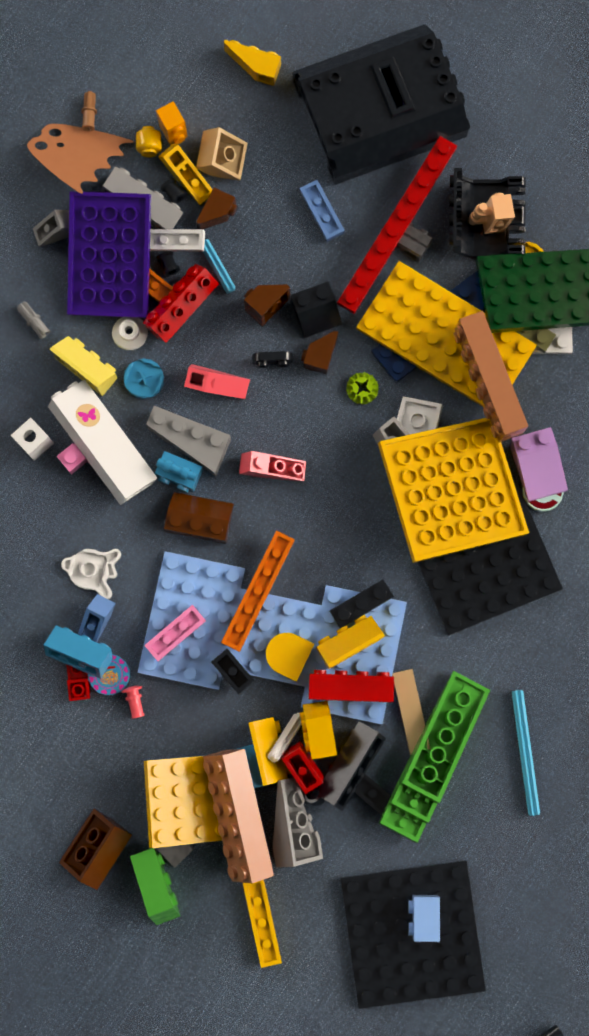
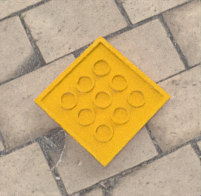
M203 756L144 761L149 848L222 841V837L218 832L217 815L213 810V797L208 789V776L203 767Z

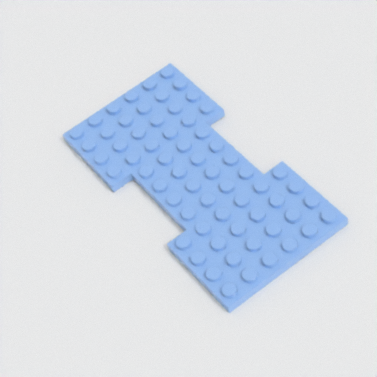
M164 552L144 645L191 605L198 610L206 622L159 662L143 645L137 673L219 690L222 675L211 661L228 649L251 676L305 687L301 708H303V704L328 701L330 714L383 724L387 702L309 700V674H314V670H326V674H335V670L347 671V675H356V671H367L368 676H377V672H390L389 676H392L407 602L390 599L365 614L366 618L369 616L373 617L385 637L328 670L316 647L319 646L318 641L329 635L331 639L338 635L336 631L340 628L329 611L360 592L326 585L322 605L268 594L241 651L238 652L222 644L221 641L247 589L241 588L245 568ZM353 621L352 623L348 624V628L354 626L355 622ZM292 633L314 643L297 682L275 672L267 662V645L278 634Z

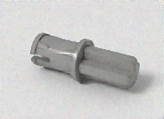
M25 301L18 305L17 310L27 321V326H31L40 339L45 338L50 333V330L41 321V316L36 314Z

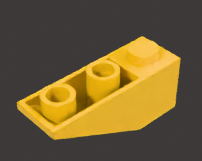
M224 40V51L255 81L272 86L275 85L281 67V56L272 51L265 52L259 50L255 46L241 45L235 40Z

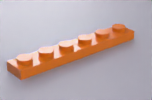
M276 530L221 641L222 644L238 652L241 651L295 539Z

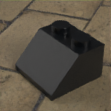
M329 282L290 295V302L304 338L342 325L336 299Z

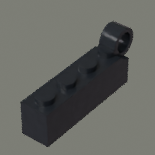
M359 721L351 730L347 742L340 748L336 760L329 766L323 784L315 788L319 789L318 797L311 800V793L315 789L307 794L303 792L305 801L313 806H320L326 801L343 811L386 738L378 731Z

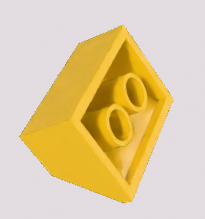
M363 615L354 621V626L348 628L346 625L337 630L338 635L330 639L328 635L318 641L319 646L316 649L328 670L385 637L372 616L366 618Z
M274 717L249 722L263 786L288 779V775L291 772L282 761V757L276 763L268 759L269 752L279 738L278 733H282L279 720L275 721Z

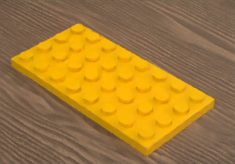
M398 261L356 329L483 408L485 407L483 401L477 397L476 383L471 381L469 377V365L463 361L461 345L456 343L453 335L459 319L478 313L481 310L401 261ZM515 331L492 333L513 385L537 344Z

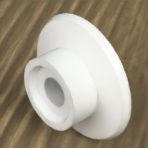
M122 317L114 324L112 337L118 347L124 350H135L145 343L148 337V329L139 317ZM128 329L133 330L131 334L126 333Z

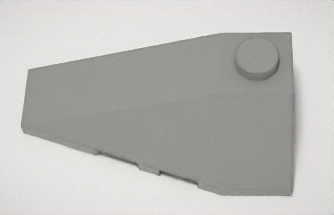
M294 777L279 780L277 785L273 852L276 867H295L323 859L320 836L318 831H314L310 822L313 820L312 816L306 812L304 807L305 799Z

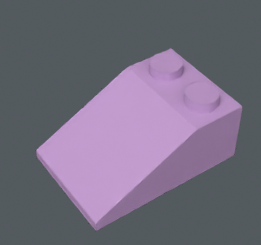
M551 427L511 439L509 447L528 502L568 491L558 446Z

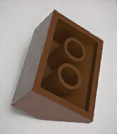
M174 492L168 507L164 530L168 533L226 544L234 504Z
M93 809L59 863L79 882L98 890L132 834L106 815Z

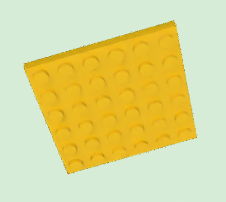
M477 419L383 440L378 443L413 563L529 534L502 443H499L498 439L493 437L490 429L492 427L490 419Z

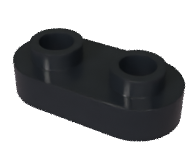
M286 351L252 354V363L258 368H266L269 365L288 367L289 363L293 362V354Z

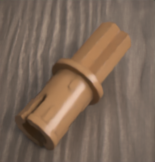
M92 91L84 93V104L81 109L83 114L82 129L84 131H93L95 129L94 121L97 114L95 109L96 94Z

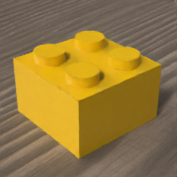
M328 701L303 704L304 712H300L306 753H311V759L336 756V745Z

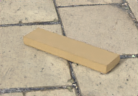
M413 669L392 674L394 676V687L410 755L425 728ZM427 738V749L429 750L431 748L429 744V739Z

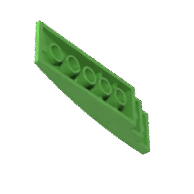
M455 671L452 672L378 824L414 843H418L426 823H429L436 805L440 803L490 692L489 689ZM427 739H429L431 748L429 750L427 749Z

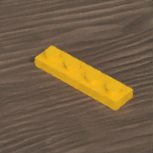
M261 880L255 883H243L260 966L264 968L281 964L282 960L265 882Z

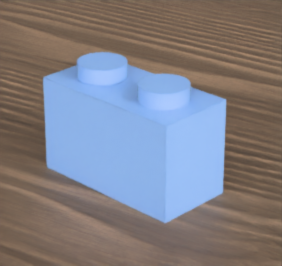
M412 895V900L408 901V912L412 914V922L408 924L409 936H412L414 942H440V897L438 895Z

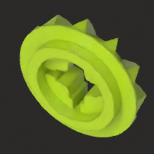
M366 372L354 374L349 378L346 385L348 397L357 404L372 402L379 390L378 381H376L373 375ZM367 382L366 389L368 392L363 390L357 394L359 390L357 384L363 385Z

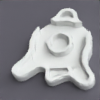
M83 549L76 555L63 559L61 567L79 588L94 590L104 598L110 599L112 591L107 584V580L117 577L115 563L121 558V552L118 549H112L108 552Z

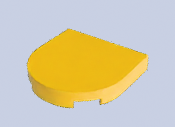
M292 633L278 634L267 645V662L275 672L297 682L314 643Z

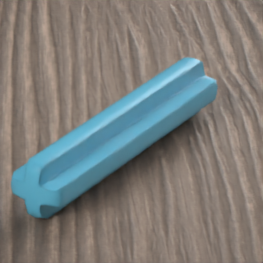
M205 239L203 253L223 289L229 294L235 290V285L208 239Z

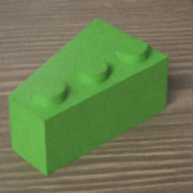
M151 848L130 856L148 917L156 925L180 917L181 915L177 907L178 901L170 887L172 884L168 872L165 873L163 867L165 864L163 855L158 853L155 848Z

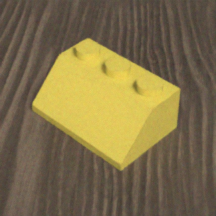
M68 336L50 348L58 362L82 381L86 380L89 386L101 396L117 380L116 373H114L116 369L109 363L104 365L99 361L100 357L94 351L88 352L85 350V345L77 338L73 340Z

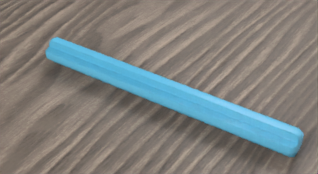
M523 690L512 691V700L527 810L530 816H536L540 814L524 693Z

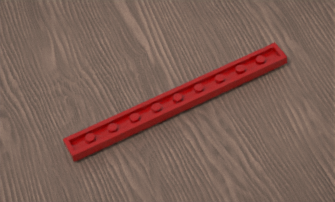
M441 136L439 137L337 301L339 306L353 314L356 313L453 156L457 145Z

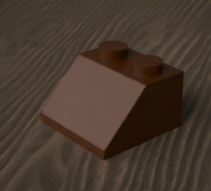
M287 284L258 285L255 289H249L244 296L245 311L263 327L290 300V287Z

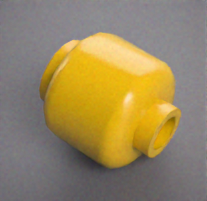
M144 126L136 133V150L143 157L151 158L157 156L162 149L161 133L154 129L153 126Z

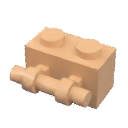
M496 193L490 197L487 203L478 204L469 216V224H483L484 234L504 232L515 218L511 194Z

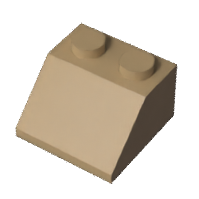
M220 127L205 130L202 135L196 168L210 176L241 180L248 143Z

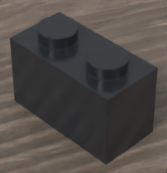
M228 649L211 661L238 695L255 682Z

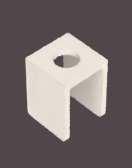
M31 417L11 434L14 440L34 461L54 444ZM34 431L36 434L35 440L32 442L25 441Z

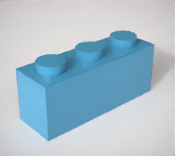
M56 625L44 643L46 656L100 679L113 660L112 650L108 645L94 642L85 635L75 634L66 627L61 628Z

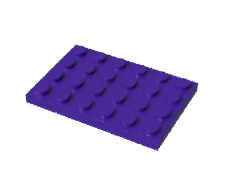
M70 191L68 315L146 318L149 303L151 194L83 192L81 194Z

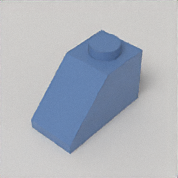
M97 594L86 608L78 635H85L92 641L98 642L111 618L116 603Z

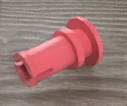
M130 686L122 690V693L127 694L125 699L129 703L132 719L145 716L140 699L142 695L138 691L142 686Z

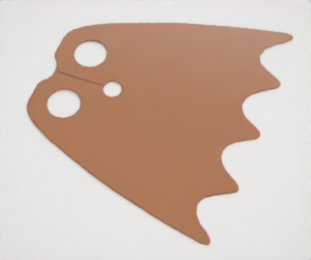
M48 124L41 130L42 134L39 137H34L27 143V147L32 155L50 172L71 188L83 194L80 186L81 183L84 181L97 182L98 179L94 171L97 169H110L111 166L108 164L107 158L111 156H124L119 145L134 143V141L96 130L84 131L82 127ZM51 129H59L62 134L54 137L49 134V131ZM37 142H45L48 147L44 150H39L35 147V144ZM57 143H63L64 146L58 147Z

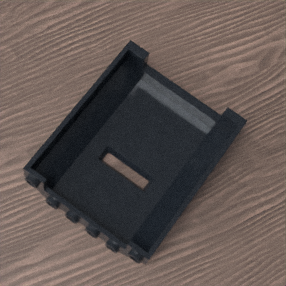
M426 24L292 72V81L299 98L303 97L328 159L327 168L334 185L430 151L440 136L450 142L467 137L470 124L466 117L464 95L461 91H458L456 76L451 74L449 69V59L447 56L444 57L442 53L443 46L441 40L436 38L435 33ZM390 68L405 105L396 107L381 71L382 69Z

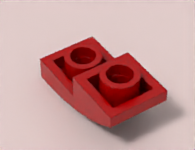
M66 664L69 701L90 699L88 673Z

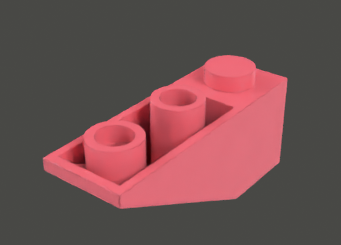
M191 364L188 368L184 387L245 399L250 379Z
M250 451L241 454L239 474L303 482L305 480L306 461Z

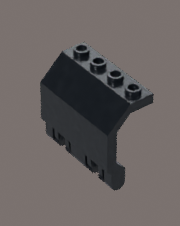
M454 168V175H450V187H454V194H450L449 207H453V214H449V226H453V233H449V245H453V253L471 259H476L477 256L525 255V239L509 238V234H522L526 232V227H524L526 225V201L512 200L515 218L504 232L484 234L483 224L470 225L469 216L478 204L487 203L493 194L503 193L504 195L511 194V196L526 194V178L523 176H508L503 179H470L462 175V168Z

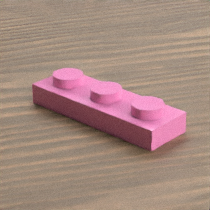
M191 605L144 646L159 662L204 624L206 620Z

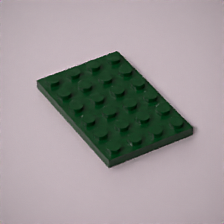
M589 249L525 253V255L477 256L476 266L486 320L491 333L589 326Z

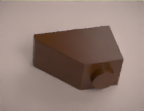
M214 187L196 221L197 229L203 230L227 222L229 217H233L238 207L236 205V198Z
M333 331L310 343L308 350H303L301 361L304 362L305 369L327 375L338 338V331Z

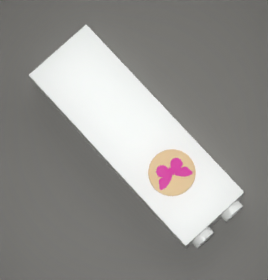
M86 380L79 383L75 381L67 387L68 390L63 393L58 391L52 395L48 408L118 503L122 505L151 486L157 477Z

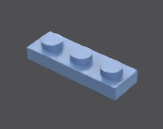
M318 180L301 187L300 193L326 242L344 234L345 230Z

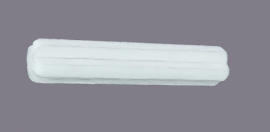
M300 713L292 716L269 752L268 759L271 762L276 763L281 759L301 727Z

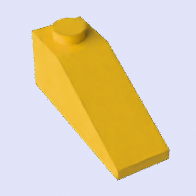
M172 144L158 156L169 172L199 205L209 198L213 189L178 144Z

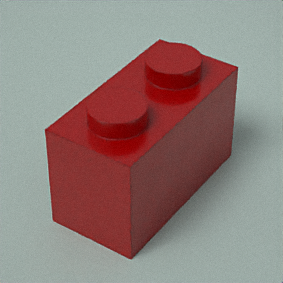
M301 741L284 752L282 761L305 794L323 784L324 775L314 760L311 759L310 754L306 753V749Z

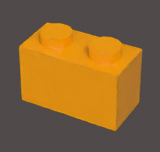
M174 101L156 110L159 127L170 146L182 143L188 137L185 120Z

